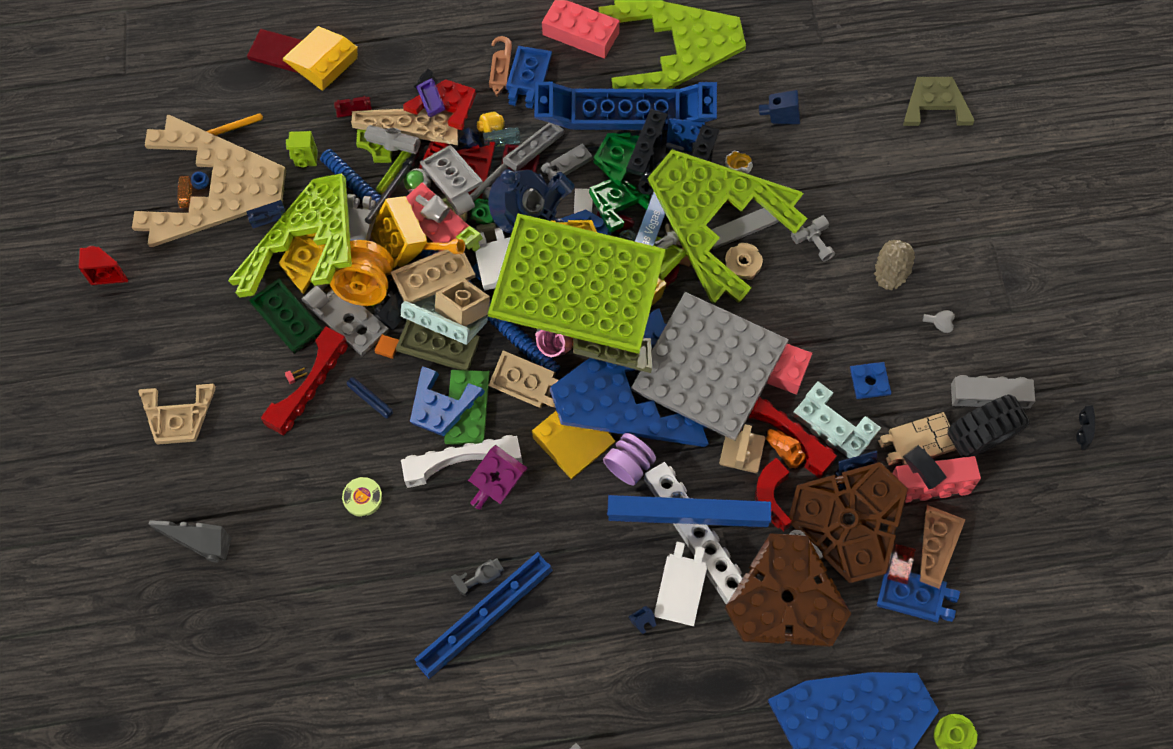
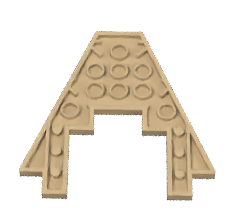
M167 115L165 130L147 129L145 147L147 149L197 150V167H213L209 197H191L189 213L134 211L132 229L134 231H149V247H155L245 216L248 210L279 200L283 201L286 168L171 115Z

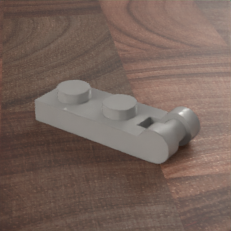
M582 143L550 163L543 164L541 170L544 174L548 175L549 180L558 172H562L566 176L593 160L592 155Z

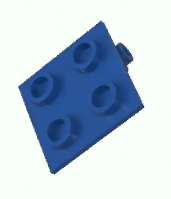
M669 118L667 142L684 147V151L692 152L693 142L695 143L702 124L705 125V122Z

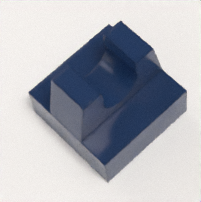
M469 127L463 130L464 135L460 138V141L464 144L467 143L462 147L463 149H470L477 145L483 147L479 133Z
M646 606L629 616L632 624L642 634L646 632L644 629L645 623L649 622L650 626H656L655 616L652 610Z

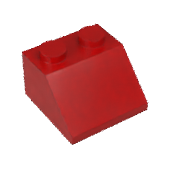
M88 246L87 248H80L79 269L91 285L128 282V278L118 263L100 247Z

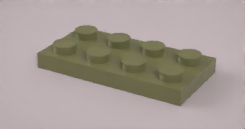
M407 319L396 346V351L455 369L469 371L480 342V336L475 335L466 345Z

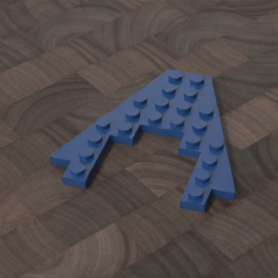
M656 309L649 314L643 337L651 338V348H654L667 325L664 323L660 309ZM589 358L550 387L561 425L618 434L629 433L637 437L706 447L709 444L703 430L707 427L681 414L660 418L654 400L641 404L635 403L625 372L636 369Z

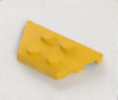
M316 233L294 237L288 251L284 253L279 262L280 267L303 294L311 283V278L326 245L317 246L313 241Z

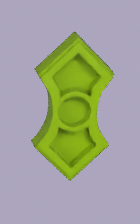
M357 129V148L369 151L373 156L374 163H392V151L386 150L383 145L366 141V130Z

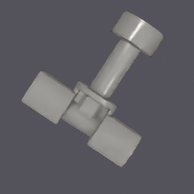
M824 215L813 220L812 224L807 228L802 226L795 234L791 233V237L796 244L806 239L809 242L814 241L820 250L818 255L823 262L835 255L833 249L830 246L826 247L819 237L821 231L829 226V222Z

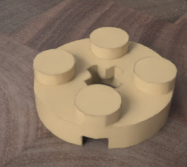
M740 243L738 246L731 247L726 253L725 266L741 279H753L762 267V255L751 244ZM743 258H746V262H748V263H747V264H741V262H739V260H742Z

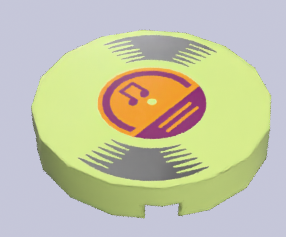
M360 477L346 485L343 490L342 500L345 508L351 514L361 517L368 516L378 510L381 505L382 492L374 480Z

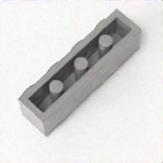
M960 375L955 377L951 383L952 406L981 407L1008 394L1015 396L1022 408H1031L1035 402L1034 380L1025 377L1008 379L1003 376L997 378L978 376L974 378Z

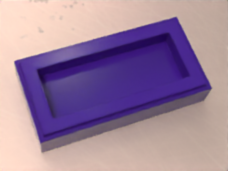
M432 78L416 86L430 118L446 110Z

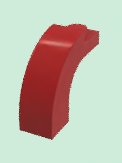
M775 458L760 474L755 491V501L771 502V521L776 528H781L784 532L790 527L792 521L776 503L774 490L788 479L790 472L778 458Z

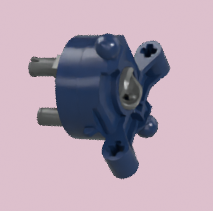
M506 169L495 180L492 187L485 188L483 195L486 199H489V210L495 227L512 234L518 213L548 221L563 222L561 218L555 217L557 213L556 208L560 201L572 192L574 184L562 172L556 173L547 184L541 174H537L532 170L513 172Z

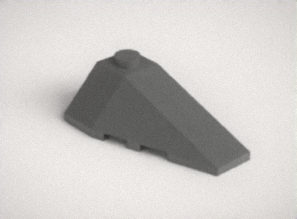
M149 521V525L155 531L204 556L208 561L216 563L219 560L226 561L232 538L222 526L197 523L195 527L187 522H181L180 526H177V524L170 521Z

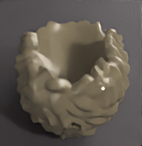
M889 240L882 247L877 257L878 261L875 264L876 271L874 273L879 287L892 291L906 282L907 277L912 273L915 252L909 243L901 240Z

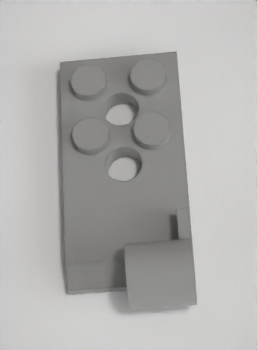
M451 145L420 162L421 167L445 194L447 201L458 216L475 207L468 192L483 184V181Z
M315 286L302 298V301L312 313L329 328L345 336L348 345L362 357L379 342L382 334L386 335L389 332V329L365 307L344 301L333 290L325 294L319 287ZM352 316L354 320L351 323L344 322L345 318ZM360 328H367V332L365 334L361 335L357 333V331Z

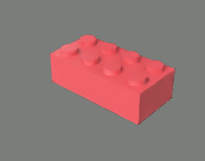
M555 0L542 21V32L544 36L605 59L619 34V20L568 0Z
M423 182L406 196L429 242L449 243L469 226L451 208L441 223L424 218L420 213L424 206L416 202L415 199L418 195H421L429 201L436 194Z
M787 344L767 384L797 395L812 353Z
M976 457L935 461L947 478L934 489H928L918 473L913 474L908 465L896 466L893 474L908 488L905 503L911 502L913 499L925 501L935 496L947 498L952 494L958 493L961 496L968 495L981 479Z

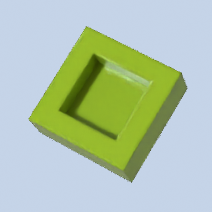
M468 226L456 236V239H462L465 242V247L468 250L472 248L474 252L480 248L479 241L483 239L481 234L471 226Z

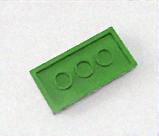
M451 370L450 398L459 400L468 383L483 388L485 393L481 397L478 396L473 402L474 405L460 415L461 419L446 433L445 444H479L484 441L490 379L489 371Z

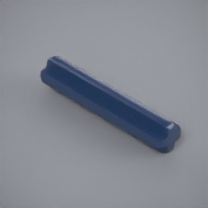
M352 377L347 381V386L383 417L389 418L393 414L392 409L357 379Z

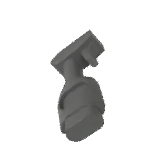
M495 558L480 565L475 572V576L466 582H463V580L467 577V573L459 576L454 574L451 576V579L459 592L467 596L468 589L477 583L493 581L501 575L500 573L504 569L498 559Z

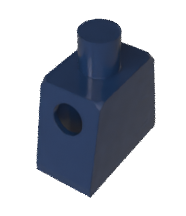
M798 90L771 94L769 96V104L759 105V115H770L771 123L800 124Z

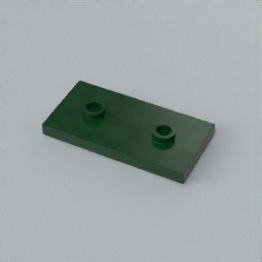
M280 279L274 281L249 300L250 304L293 354L317 338L323 331V328Z

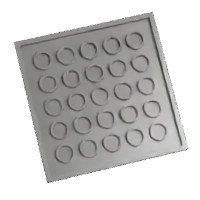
M685 292L651 351V373L640 371L631 387V391L652 401L654 400V402L736 441L785 350L789 339Z

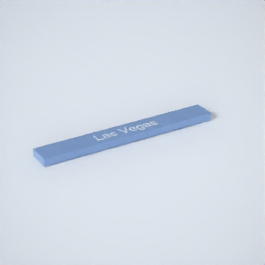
M653 192L635 242L651 246L654 245L665 215L655 192Z

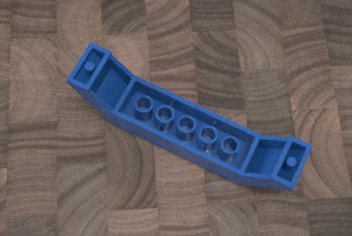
M535 82V119L572 130H642L650 109L668 114L663 130H668L669 118L700 122L717 119V82H699L698 84L681 89H571L554 84L553 82Z

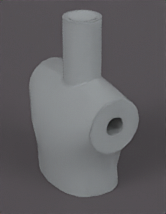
M418 195L415 199L416 202L424 206L420 213L428 220L432 219L437 223H441L450 211V207L437 195H434L429 201L421 195Z

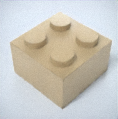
M463 278L436 292L435 311L444 318L466 327L488 315L490 296Z

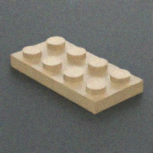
M443 250L391 272V276L403 301L413 304L435 295L436 292L463 278L467 281L475 278V273L465 253L453 254L449 250Z

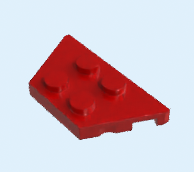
M489 142L490 145L483 147L477 145L470 149L457 151L483 182L489 176L496 147L495 142ZM476 188L469 191L468 194L470 195ZM483 193L478 198L483 199Z

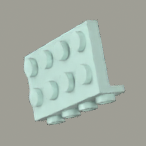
M436 294L413 304L407 301L401 304V317L466 345L487 323L488 316H484L466 327L444 318L435 311Z

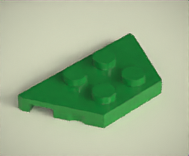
M607 133L594 156L593 163L618 186H621L628 173L626 167L639 136H630V133Z

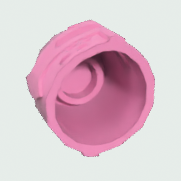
M540 330L535 334L538 349L548 357L564 355L573 348V337Z

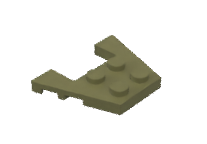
M917 77L903 126H919L921 122L920 110H955L957 125L974 124V118L953 77Z

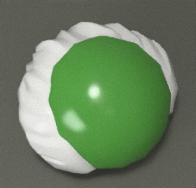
M413 169L404 178V185L409 193L422 182L429 189L431 187V178L423 169Z

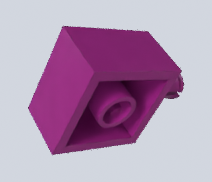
M497 445L493 446L468 480L480 489L473 500H471V505L474 506L479 500L475 508L480 510L489 496L501 504L522 477L527 467Z

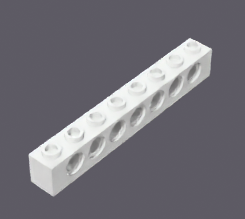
M665 462L644 474V481L655 497L689 498L684 484L677 481L675 471L671 466L668 467ZM669 483L672 487L665 489L661 485ZM673 523L694 556L697 546L715 550V553L712 555L707 554L704 550L702 561L706 562L705 565H707L706 575L725 604H727L736 588L728 587L727 582L734 581L739 585L742 580L740 568L737 564L733 565L729 559L731 556L725 547H721L718 535L715 531L711 532L707 525ZM700 531L704 534V537L697 538L694 536V533ZM722 564L726 567V570L723 572L718 571L716 566Z

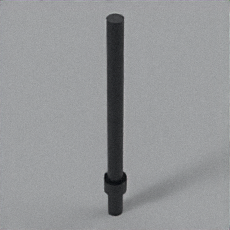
M419 152L416 154L412 153L404 161L399 173L365 218L366 223L371 224L385 199L390 198L408 171L413 169L416 160L420 156Z

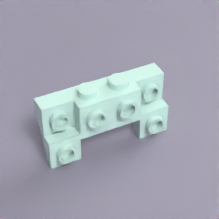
M817 382L795 409L792 416L808 427L813 435L820 436L829 447L836 448L848 458L862 455L881 427L866 416L856 427L825 405L832 397L833 392L820 382Z

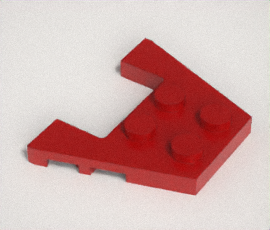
M445 79L437 84L436 87L446 111L454 113L448 119V126L463 130L464 122L468 118V111L472 107L476 91L474 88ZM420 95L403 104L404 111L418 115L424 108Z

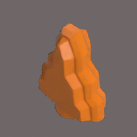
M769 429L767 431L766 440L777 451L789 468H797L805 459V453L801 451L799 441L786 436L780 430Z

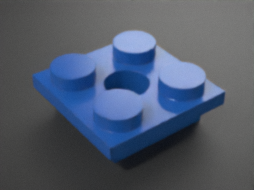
M884 362L850 366L856 399L891 395ZM871 378L874 380L875 384L868 385L865 382V379Z

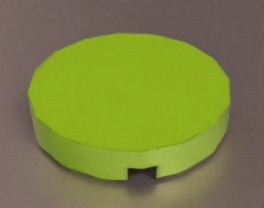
M947 715L940 719L934 728V740L939 749H974L977 744V731L973 723L963 715Z

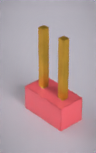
M305 368L293 373L291 371L285 372L289 384H293L295 379L307 375L306 372L295 378L293 377V374L303 371Z

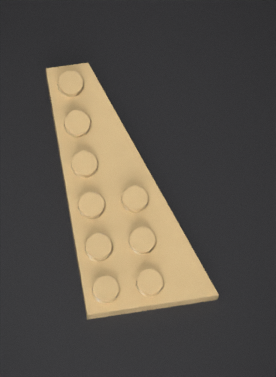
M425 108L418 115L406 112L404 109L352 111V128L366 130L369 125L384 129L397 128L401 130V133L418 137L419 139L458 145V129L448 126V119L454 113L446 110L431 118L428 116Z

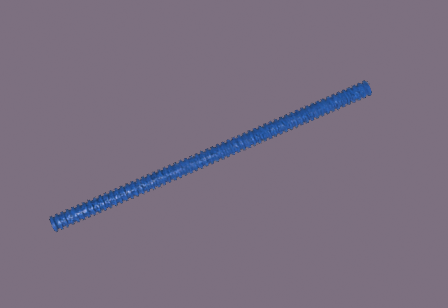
M332 149L322 153L320 161L335 175L342 173L346 178V186L357 194L362 201L364 196L372 197L371 200H375L376 203L381 196L366 181L359 177L347 163L337 156ZM422 250L419 255L422 258H426L439 251ZM492 317L487 318L488 321H491L492 325H495V328L499 329V332H503V335L507 336V339L511 340L512 344H515L516 348H519V351L523 352L525 356L527 355V358L531 359L532 363L556 372L554 377L559 374L561 366L557 365V362L553 361L552 357L544 355L536 346V342H532V339L528 338V335L524 334V331L520 330L516 323Z

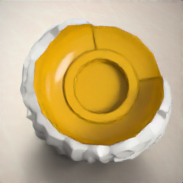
M732 151L725 159V167L746 174L753 167L749 155L741 154L739 151Z

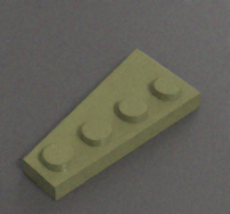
M573 338L574 354L648 373L652 371L651 338H643L639 354Z

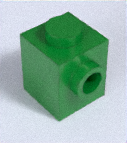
M480 198L475 200V207L469 210V213H472L471 219L476 220V223L482 225L494 223L490 214L488 200Z

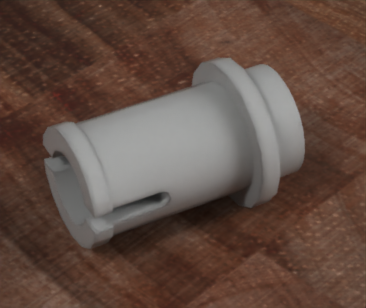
M669 231L666 236L654 242L655 247L667 249L673 244L676 245L679 238L674 231Z

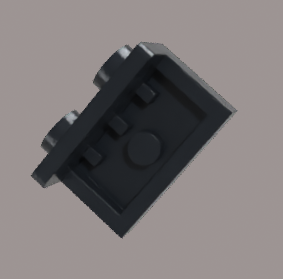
M398 288L390 289L385 296L387 299L383 303L380 302L374 308L375 313L373 315L391 330H394L403 319L401 317V304L404 301Z

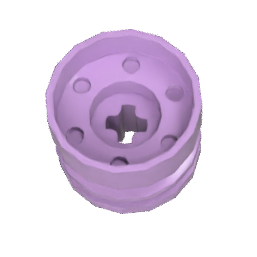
M625 433L621 440L617 441V449L612 448L603 458V462L616 477L634 486L643 476L642 470H648L650 464L655 462L656 456L643 441L632 434Z

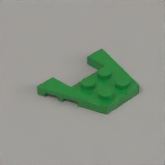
M612 179L590 187L589 194L610 233L622 228L624 225V221L616 214L617 212L637 203L647 210L651 200L650 195L638 192L636 190L637 187L623 180L621 186H618Z

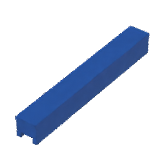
M608 495L607 516L609 521L768 527L771 522V502Z
M537 552L414 659L416 665L430 679L553 571L551 565Z

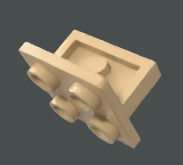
M744 424L743 431L740 432L736 441L725 436L719 464L758 473L765 436L751 433L752 426Z

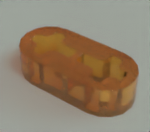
M180 176L177 195L178 205L180 208H188L192 195L191 177Z

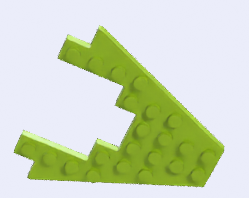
M614 0L615 5L599 7V13L618 19L619 23L652 19L654 32L672 30L676 55L660 57L662 71L611 78L613 89H672L746 49L740 17L664 2L662 0Z
M673 149L647 178L713 304L716 303L724 291L739 303L751 289L747 283L709 252L720 237L706 225L727 200L742 211L753 198L794 234L808 219L794 207L804 193Z
M342 173L313 179L229 278L228 281L232 285H239L235 292L239 297L255 295L272 254L288 251L293 237L316 233L313 241L317 246L326 244L311 278L314 286L330 284L336 269L351 267L346 178Z

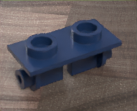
M282 200L246 211L252 228L277 221L286 213Z

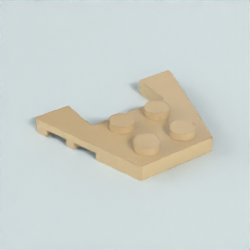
M196 385L195 404L159 407L158 390L156 388L140 389L139 395L142 399L155 443L158 445L195 442L215 392V385Z

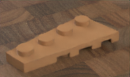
M928 505L926 506L920 582L938 589L940 588L966 519Z

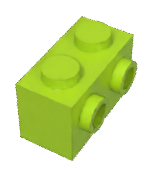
M311 131L289 132V139H286V149L289 150L290 159H293L295 166H317L318 150Z

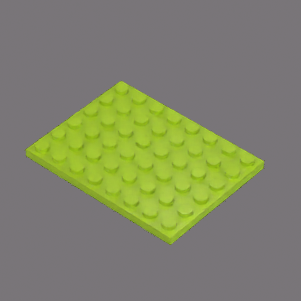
M518 213L489 307L488 317L639 354L665 249Z

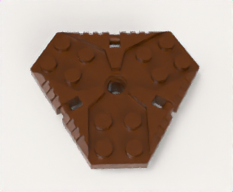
M881 462L843 472L838 477L832 475L797 485L789 518L792 521L791 525L808 536L810 541L823 552V557L849 583L887 574L897 536L895 531L896 527H899L908 488ZM845 483L846 490L840 491L839 484ZM848 513H852L855 516V522L851 525L845 521ZM882 523L888 524L887 532L880 531ZM828 538L833 542L829 547L824 543Z
M770 533L749 567L751 570L743 576L725 606L742 641L784 644L785 641H789L791 645L833 646L851 615L845 601L838 592L836 585H834L832 578L829 579L825 573L827 569L820 560L808 536ZM757 574L764 577L762 581L755 578ZM817 576L819 577V579H820L821 582H822V583H820V584H818V585L816 584V582H815V580H814V578L817 577ZM782 593H787L790 596L791 601L789 603L782 599ZM785 627H791V633H785Z

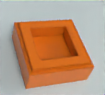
M382 334L375 348V353L393 359L399 340Z

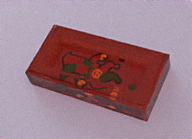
M898 544L895 545L887 579L908 584L916 549Z

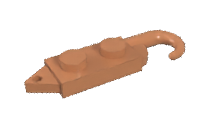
M504 36L497 37L492 41V46H495L499 41L505 43V50L495 52L492 58L489 87L493 89L496 97L506 89L511 62L512 42Z

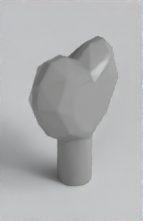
M949 310L938 312L935 316L924 314L923 322L934 323L940 331L950 333L953 330L952 321L955 315Z

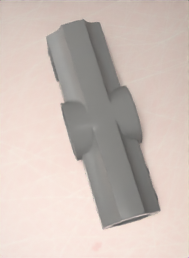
M369 125L365 132L366 141L383 145L389 151L402 150L416 154L420 147L418 137L403 134L397 128L384 129Z

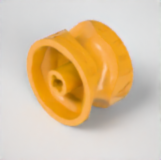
M366 240L350 241L352 265L351 267L336 269L330 283L331 288L338 297L349 303L360 306L378 304L385 298L387 293L388 280L386 276L391 275L393 270V257L384 247L377 243Z

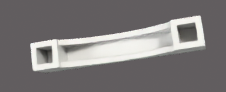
M506 435L498 440L487 439L479 444L468 443L459 448L448 447L440 452L429 451L421 456H407L401 460L405 484L407 488L424 485L431 475L449 465L468 460H483L489 450L495 445L522 463L517 436Z

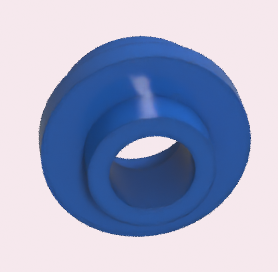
M195 172L191 177V184L195 189H203L209 184V178L203 172Z

